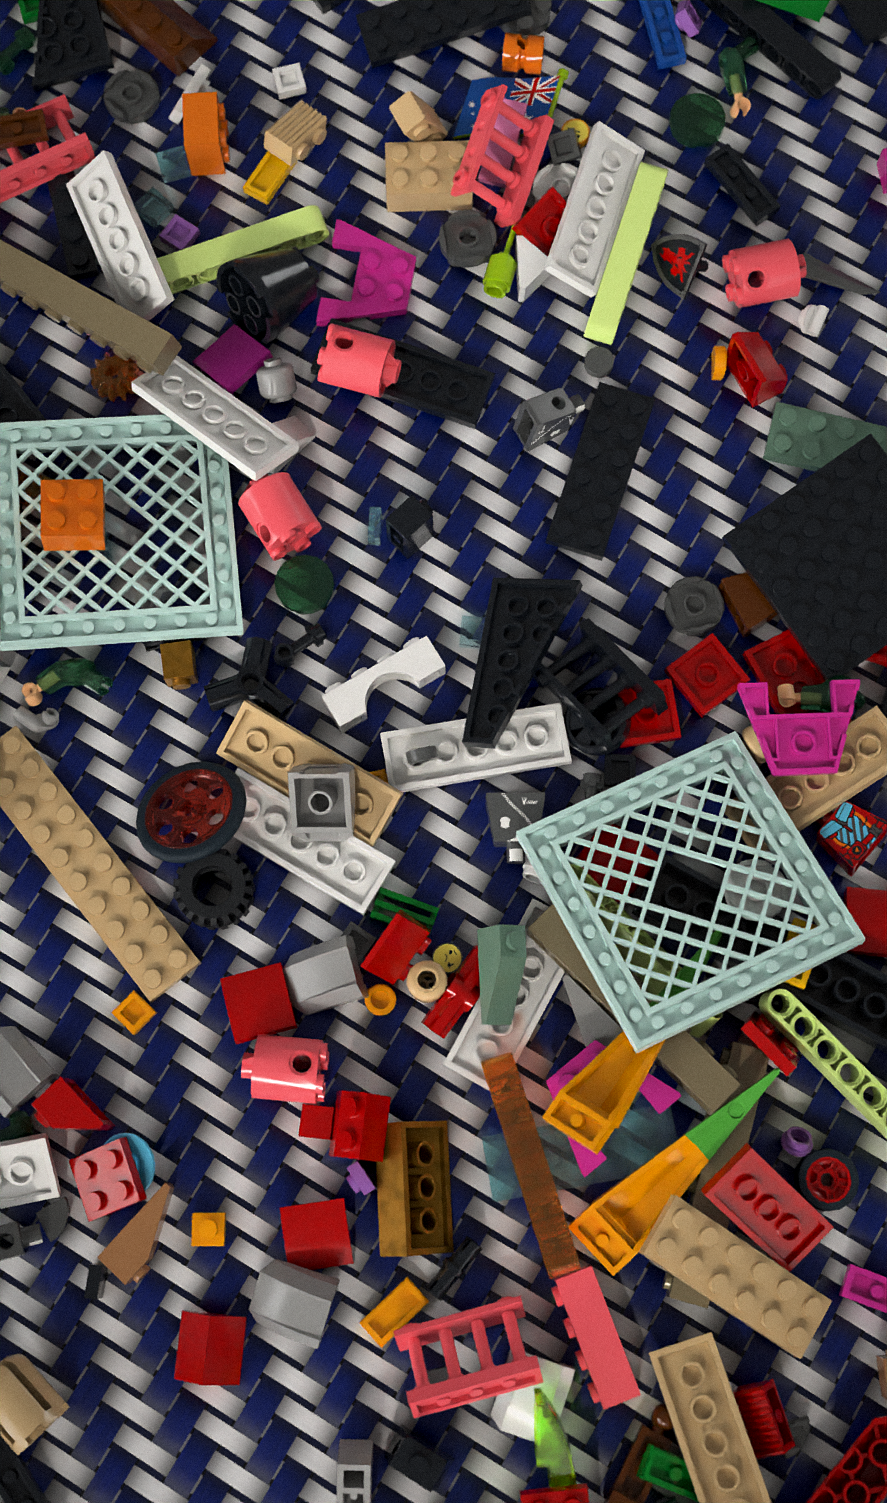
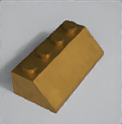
M447 1121L388 1123L383 1162H376L380 1257L454 1252Z

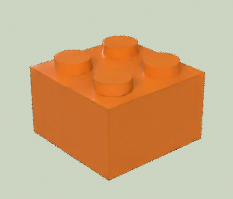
M217 92L182 94L184 147L191 175L226 174L225 163L230 162V151L226 138L229 137V126L224 103H219Z
M103 479L40 480L41 540L44 551L106 550Z

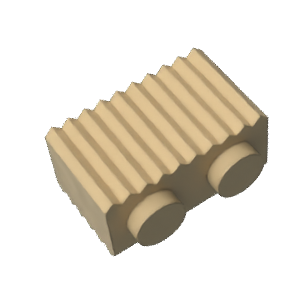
M407 91L389 107L404 135L414 142L443 141L448 134L440 118L437 117V113L434 112L435 109L412 91Z
M300 100L265 131L263 148L292 166L297 160H304L314 144L320 145L327 135V130H325L327 118L325 115L322 116L321 112H317L312 106H308L307 103Z

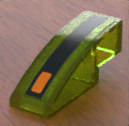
M534 1388V1452L537 1468H547L549 1487L577 1484L571 1448L562 1421L542 1389Z

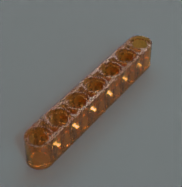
M510 1051L482 1060L481 1065L549 1279L552 1280L580 1271L581 1265L513 1054Z

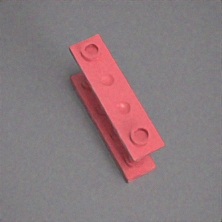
M504 84L486 90L481 98V107L460 167L453 177L454 184L450 193L456 197L472 191L496 207L497 214L494 223L501 228L515 225L521 219L554 120L548 115L529 120L504 103L503 100L508 88ZM498 114H501L523 130L524 136L520 145L494 128ZM489 140H492L514 155L515 162L511 171L485 154ZM480 165L505 181L506 188L502 197L476 180Z
M65 94L27 110L43 109L47 130L58 126L65 141L51 148L47 141L35 143L40 153L26 159L23 158L18 147L7 148L6 150L13 165L0 170V203L53 180L59 174H66L82 167L96 157L86 133L84 132L76 136L68 122L74 116Z
M521 1296L503 1297L495 1303L419 1324L409 1323L401 1329L393 1331L399 1351L409 1350L416 1387L413 1390L406 1391L414 1419L544 1383L537 1355L526 1356L517 1319L526 1317ZM504 1323L513 1360L510 1363L496 1366L493 1363L485 1328ZM472 1332L481 1369L464 1375L461 1373L453 1337ZM440 1341L449 1378L445 1381L431 1384L429 1383L421 1346Z

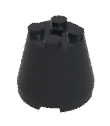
M296 246L232 259L222 264L217 271L218 291L225 293L227 303L231 311L227 312L233 324L237 325L256 341L263 343V345L275 340L316 299V283L320 281L317 270L313 266H308Z

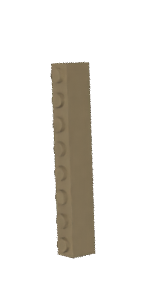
M0 240L1 290L13 298L19 295L23 298L22 301L34 310H37L39 307L44 309V313L58 323L62 319L68 323L67 326L79 335H82L84 332L90 335V339L100 347L105 348L106 345L112 347V351L123 360L128 361L131 358L137 361L135 364L149 374L154 371L162 376L165 374L182 348L173 334Z
M552 904L527 928V935L621 1027L554 904ZM631 972L641 990L643 981L635 973ZM688 1028L665 1040L655 1062L709 1115H712L741 1085L736 1080L739 1076L726 1063L721 1066L712 1057L715 1053L711 1047L702 1040L697 1042L689 1034L691 1029Z
M731 1042L728 1048H722L719 1064L721 1066L724 1063L729 1065L739 1076L736 1080L741 1085L717 1110L765 1076L769 1057L761 1049L737 1042ZM759 1099L687 1188V1191L691 1192L689 1204L725 1229L728 1228L730 1218L712 1203L700 1189L746 1143H749ZM707 1112L705 1114L704 1120L710 1116ZM666 1271L663 1288L667 1289V1297L708 1309L710 1301L708 1298Z

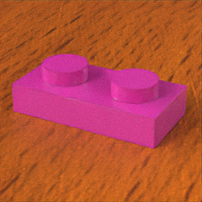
M848 1264L839 1296L887 1313V1277Z

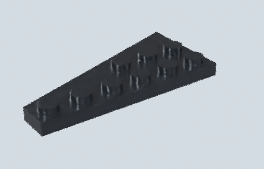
M39 0L36 31L38 36L37 52L34 53L35 75L32 76V87L35 91L114 68L98 0Z
M493 577L462 739L465 747L495 749L583 586L580 580Z

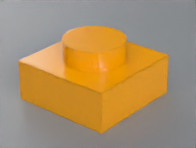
M192 1213L191 1246H225L226 1213Z

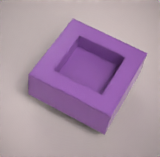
M683 0L678 3L675 22L681 31L685 30L688 37L691 38L699 33L702 20L690 0Z
M175 214L160 233L159 238L162 243L175 251L191 247L199 237L200 231L199 228Z
M359 1161L347 1167L350 1175L346 1179L356 1194L362 1191L364 1196L376 1189V1186Z

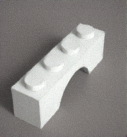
M427 636L421 639L415 637L403 645L404 649L395 654L389 652L377 660L378 664L369 669L363 667L351 675L352 679L343 684L340 682L334 683L325 690L326 694L321 696L323 704L341 734L368 719V699L373 690L380 684L389 680H405L420 689L446 674L445 664Z

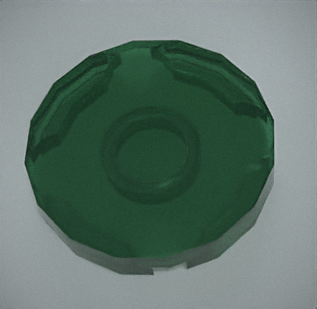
M692 93L684 95L675 102L670 111L669 124L672 136L679 143L689 148L711 146L719 140L724 131L726 115L723 106L715 98L707 94Z
M309 555L294 556L284 562L277 571L274 581L276 595L281 604L288 610L290 609L302 615L313 614L325 608L335 588L333 573L328 565L318 557Z

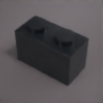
M411 495L386 518L387 539L407 559L434 536L433 510L424 500L418 501Z

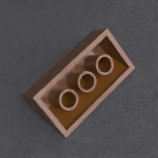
M98 0L101 11L178 77L218 41L216 36L174 0Z

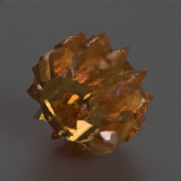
M105 352V359L103 361L95 359L96 368L90 369V375L93 378L91 380L93 389L98 390L97 392L102 398L108 396L113 403L117 396L126 401L127 392L135 394L132 391L131 382L139 377L137 375L140 371L139 367L133 363L131 358L125 361L116 354L110 357Z

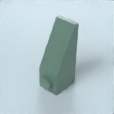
M498 924L477 929L482 1025H511L527 959L525 926Z

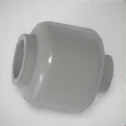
M280 357L264 360V366L256 371L261 397L269 399V403H280L292 399L291 395L296 392L297 385L293 366L290 363L282 362Z

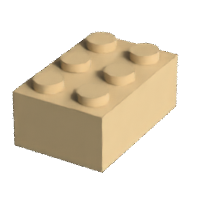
M469 140L385 143L387 212L472 210V191L456 197L450 194L454 184L453 177L460 167Z

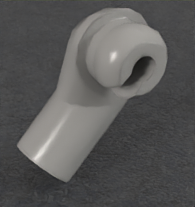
M20 706L13 715V718L36 733L54 729L60 720L59 713L54 708H47L46 711L35 715L24 706Z

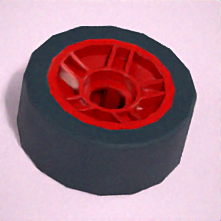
M827 1148L813 1150L809 1155L801 1158L795 1169L794 1184L795 1189L815 1209L834 1211L840 1210L851 1203L857 1194L859 1177L857 1169L849 1157L840 1151ZM823 1174L831 1175L830 1186H824L821 1183V1176Z

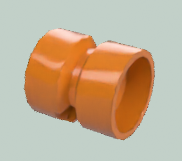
M505 33L502 71L517 73L520 69H523L525 74L541 75L545 36L529 35L526 39H523L521 34Z

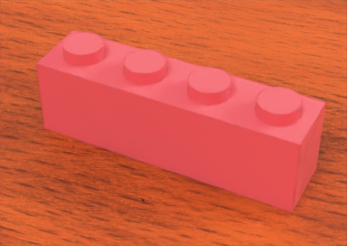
M589 1264L553 1278L556 1286L551 1288L557 1307L564 1305L568 1318L563 1319L569 1339L576 1337L580 1350L575 1352L581 1371L588 1369L592 1380L591 1383L587 1384L593 1403L600 1402L605 1410L640 1396L641 1393L592 1265Z

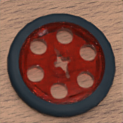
M191 762L165 773L151 785L138 807L136 828L137 836L143 848L150 855L162 861L172 863L194 862L210 856L229 842L239 829L246 809L245 787L239 776L231 769L213 762ZM198 781L195 789L184 791L189 782ZM223 788V792L219 797L209 798L213 790ZM173 799L170 807L164 810L159 809L163 801ZM223 814V818L219 823L209 824L210 819L214 815ZM172 825V829L168 834L159 835V831L163 826ZM189 833H198L193 842L184 843V838Z

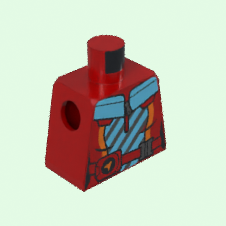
M848 801L842 803L835 812L830 811L816 820L822 826L817 833L816 841L851 877L887 835L886 820Z

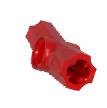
M478 945L473 946L458 971L453 972L447 978V989L421 1021L443 1039H445L455 1023H457L463 1012H468L480 997Z

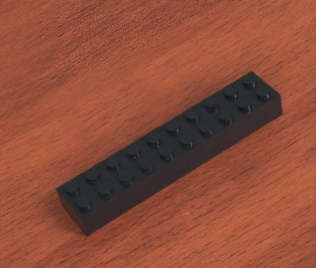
M664 854L649 903L711 922L721 884ZM649 887L644 888L639 900L645 901ZM723 895L721 903L728 905ZM635 905L631 914L640 917L642 907ZM647 909L644 921L660 928L665 914ZM719 909L715 923L733 928L736 914ZM778 915L772 918L783 922V918ZM669 916L665 930L683 935L686 921ZM741 917L737 930L755 935L758 922ZM691 923L687 937L705 942L709 928ZM763 923L759 937L777 942L781 928ZM785 930L782 943L786 940L788 930ZM722 932V936L716 946L727 949L731 935ZM735 936L731 950L749 956L753 942ZM757 943L754 957L772 948ZM687 944V945H689V946H691V947H693V948H695V949H697V950L700 949V947H696V946ZM713 952L710 957L723 963L725 955ZM844 952L813 967L806 987L803 990L784 982L769 989L788 990L812 1014L887 1054V975ZM729 957L727 967L733 968L744 961Z

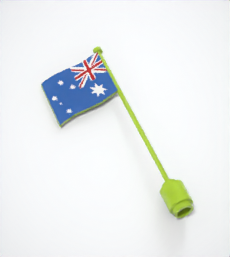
M561 68L556 76L539 78L489 77L472 80L453 140L471 136L481 107L480 101L486 90L502 84L508 87L505 99L527 104L525 114L527 119L530 120L543 115H548L552 118L563 82L567 80L569 72ZM521 129L520 137L524 136L522 129ZM512 229L504 252L491 255L482 281L484 285L483 291L494 298L505 297L506 293L510 291L516 273L517 262L509 254L516 234Z

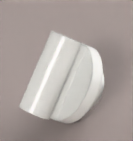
M807 305L800 312L798 318L801 331L804 334L817 337L829 309L823 305Z

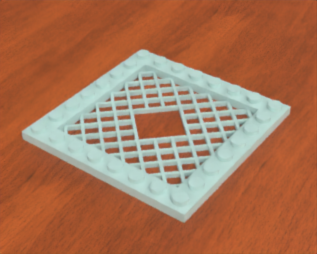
M165 414L0 423V651L243 635L229 463L225 458ZM163 446H173L168 452L162 448ZM181 446L193 454L185 464L172 456ZM152 447L163 455L154 466L143 458ZM132 448H142V449L140 450L139 453H137V452H135ZM106 449H113L108 455L102 451ZM122 449L134 457L124 468L113 460ZM92 450L103 458L94 469L82 461ZM71 451H82V452H81L78 456H76V455H75L74 453H72ZM53 452L48 458L41 454ZM62 452L73 460L64 471L53 463ZM31 454L43 462L33 473L22 464ZM197 459L199 476L189 469ZM168 460L179 468L170 479L159 471ZM138 461L149 469L141 480L129 472ZM108 463L119 471L110 482L99 474ZM77 465L81 466L89 473L84 479H103L105 495L111 490L150 521L153 526L116 565L97 550H88L95 557L84 567L73 558L79 551L71 550L69 554L65 551H56L64 559L53 569L42 560L50 551H44L43 549L37 556L26 547L36 536L41 539V523L35 528L25 520L35 508L41 512V494L33 500L23 491L33 481L41 486V479L38 476L47 467H50L59 475L55 480L73 479L68 474ZM18 469L28 476L20 486ZM183 473H186L196 481L187 491L175 483ZM154 474L165 482L157 493L145 485ZM124 476L135 484L126 495L115 487ZM199 486L202 504L191 496ZM170 487L181 495L172 506L161 498ZM139 489H142L152 497L142 508L131 500ZM20 496L30 504L21 514ZM185 500H188L198 508L189 518H186L177 510ZM156 501L168 510L159 520H156L146 512ZM201 513H203L204 531L193 523ZM172 514L184 523L175 533L163 525ZM21 524L31 531L23 541ZM188 527L200 535L191 546L179 538ZM158 529L170 537L161 548L149 540ZM204 540L206 559L195 551ZM174 542L186 550L177 561L165 553ZM144 543L156 552L146 563L135 555ZM23 552L33 559L24 570ZM190 555L202 563L193 574L181 565ZM160 556L172 565L163 576L151 568ZM130 558L142 567L132 578L120 569ZM99 560L111 569L101 580L90 572L91 568ZM68 562L80 570L70 582L59 574ZM37 564L49 572L39 584L28 576ZM206 568L209 587L198 579ZM176 570L188 578L179 589L167 581ZM146 571L158 580L149 591L137 583ZM115 573L127 582L118 593L106 585ZM85 575L97 584L87 595L75 587ZM54 577L66 586L56 597L44 589ZM24 580L34 587L33 591L26 598ZM192 583H195L205 591L196 602L184 594V591ZM162 584L174 593L165 604L153 596ZM132 586L144 595L134 606L122 598ZM101 588L113 597L104 608L92 600V597ZM70 590L82 599L73 610H70L61 602ZM39 592L51 601L41 612L29 604ZM209 596L210 604L201 605ZM178 598H181L189 605L170 607ZM148 599L159 607L140 609ZM117 602H120L128 609L109 611ZM86 604H89L97 611L78 613ZM56 605L66 613L47 615ZM26 608L35 616H26Z
M736 731L516 831V837L636 1054L864 943L866 939ZM711 779L728 784L725 797L708 792ZM706 781L703 790L692 788ZM732 789L739 801L729 799ZM684 792L701 797L697 810L680 805ZM679 794L676 803L666 801V799ZM705 798L723 803L719 816L702 811ZM657 805L673 809L670 822L653 818ZM727 805L744 810L741 822L723 818ZM651 807L648 816L638 813ZM678 811L695 816L691 829L674 824ZM747 814L755 827L745 824ZM629 817L646 822L642 835L625 830ZM699 818L716 822L713 835L696 831ZM623 820L621 829L610 826ZM650 824L667 829L664 842L647 837ZM721 824L738 829L735 842L717 837ZM602 830L618 835L614 848L598 844ZM672 830L689 835L685 848L668 843ZM742 831L760 835L756 848L739 844ZM592 833H595L593 842L582 839ZM623 837L640 842L636 855L619 850ZM693 837L711 842L707 855L690 850ZM763 840L771 853L761 850ZM574 843L590 848L586 861L570 857ZM644 843L661 848L658 861L640 856ZM715 843L732 848L729 862L711 857ZM568 845L564 855L561 848ZM595 850L612 854L608 868L591 863ZM666 850L726 868L711 922L649 903ZM737 850L754 855L751 868L733 863ZM617 856L634 861L630 874L613 870ZM758 857L776 862L772 875L755 870ZM570 863L584 867L580 881ZM638 863L655 868L651 881L634 876ZM779 867H781L787 879L777 877ZM589 869L605 874L601 888L584 883ZM731 870L748 874L745 888L727 883ZM610 876L627 881L623 894L606 889ZM753 876L770 881L767 895L749 890ZM631 883L649 887L645 901L628 896ZM775 883L792 888L789 901L771 896ZM725 889L742 894L739 908L721 903ZM585 890L599 894L595 908ZM796 893L804 906L793 903ZM603 896L621 901L617 914L599 909ZM747 896L765 901L761 915L743 910ZM625 902L642 907L639 921L621 916ZM769 903L787 908L783 922L765 917ZM647 909L665 914L660 928L643 923ZM719 909L736 914L733 928L715 923ZM791 910L809 915L805 928L788 924ZM669 916L686 921L683 935L665 930ZM741 916L759 921L755 935L737 930ZM600 917L614 921L610 935ZM813 920L817 927L810 930ZM619 923L636 928L632 942L615 937ZM691 923L709 928L705 942L687 937ZM763 923L781 928L777 942L759 937ZM641 929L658 934L654 949L637 944ZM713 930L731 935L727 949L709 944ZM785 930L801 934L782 943ZM663 936L680 941L676 956L659 951ZM735 936L753 942L749 956L731 950ZM685 943L703 948L699 962L681 957ZM757 943L772 948L754 957ZM615 944L630 948L626 962ZM634 950L652 955L648 969L630 964ZM707 950L725 955L721 970L703 964ZM656 957L674 962L670 976L652 971ZM729 957L744 961L726 970ZM678 964L696 969L692 983L674 978ZM630 971L645 975L641 990ZM701 971L716 975L697 984ZM650 977L668 983L664 997L646 992ZM672 984L687 989L668 998ZM646 999L658 1002V1004L650 1007Z

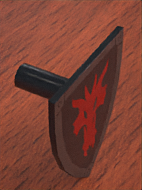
M672 234L662 237L651 244L653 260L664 284L673 293L682 299H686L696 272H706L708 270V262L701 260L707 244L688 234Z

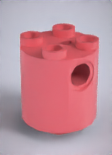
M789 238L732 249L729 251V254L722 256L723 270L725 273L728 272L729 284L725 286L726 297L729 302L734 301L738 308L797 297L800 292L801 278L806 277L807 274L805 258L803 254L797 255L796 249Z
M330 323L326 335L327 346H322L318 354L317 364L321 365L317 380L381 398L387 386L397 383L401 371L402 361L394 358L395 340Z
M280 472L270 476L266 474L257 481L252 479L239 499L238 505L273 561L281 559L294 549L297 553L304 551L311 545L309 539L322 529L321 524L288 473Z
M258 1034L254 1053L244 1052L241 1065V1078L251 1079V1097L254 1099L317 1104V1101L324 1102L326 1082H324L322 1070L328 1071V1043H323V1040ZM301 1069H309L306 1072H298Z

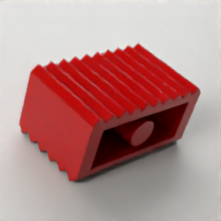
M774 1379L742 1385L732 1391L756 1459L785 1454L796 1446Z

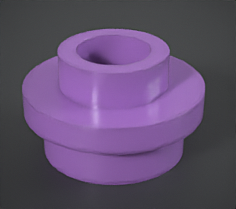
M794 1126L783 1133L781 1145L790 1155L805 1157L813 1149L812 1136L806 1129Z

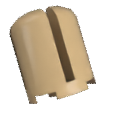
M18 1353L6 1356L0 1361V1436L19 1455L41 1436L69 1408V1405L30 1360Z

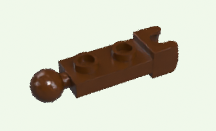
M666 1403L659 1404L653 1409L651 1415L652 1429L641 1424L603 1503L645 1502L653 1483L640 1479L636 1474L648 1443H651L669 1451L673 1442L671 1439L663 1436L665 1431L673 1428Z

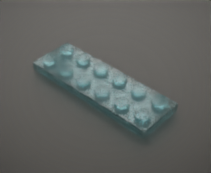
M653 1106L627 1111L619 1128L613 1130L601 1148L608 1158L586 1177L581 1173L567 1135L552 1125L482 1137L492 1200L497 1202L623 1179L675 1142L677 1135L671 1106L660 1115Z

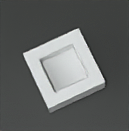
M299 63L272 69L279 99L307 93Z

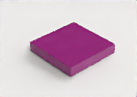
M234 324L192 362L196 369L227 392L233 394L260 367L264 366V360L273 358L270 350Z

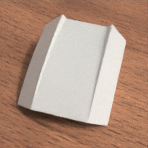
M511 1349L506 1363H510L513 1360ZM525 1352V1353H526V1356H529V1357L535 1356V1355H532V1354H529V1353ZM537 1356L544 1383L497 1395L491 1416L501 1431L540 1443L553 1437L555 1433L552 1423L548 1418L550 1410L546 1414L540 1404V1398H546L560 1419L575 1368Z

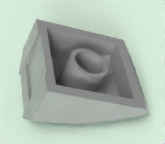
M307 763L292 767L288 771L292 835L305 841L344 842L352 837L355 821L354 766L346 763Z
M344 935L301 950L289 957L283 972L293 1007L307 1016L369 997L355 953L356 947L353 936Z
M15 1026L0 1027V1113L4 1118L11 1119L41 1088L59 1075Z
M274 1259L260 1271L249 1310L255 1321L267 1329L301 1344L318 1349L340 1279Z

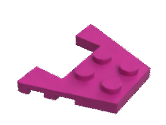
M337 219L332 247L360 252L351 301L321 297L316 318L317 326H327L331 318L349 323L353 322V319L370 317V319L407 314L417 263L416 257Z
M860 679L832 680L829 682L831 712L770 714L767 682L739 683L737 685V690L772 777L829 775L838 772L847 737L848 724L853 714L854 701L860 687Z
M595 1039L551 1076L546 1083L552 1099L554 1100L559 1091L607 1046ZM650 1073L647 1074L639 1089L659 1115L682 1096L679 1091ZM567 1136L584 1177L589 1175L608 1158L602 1150L595 1154Z

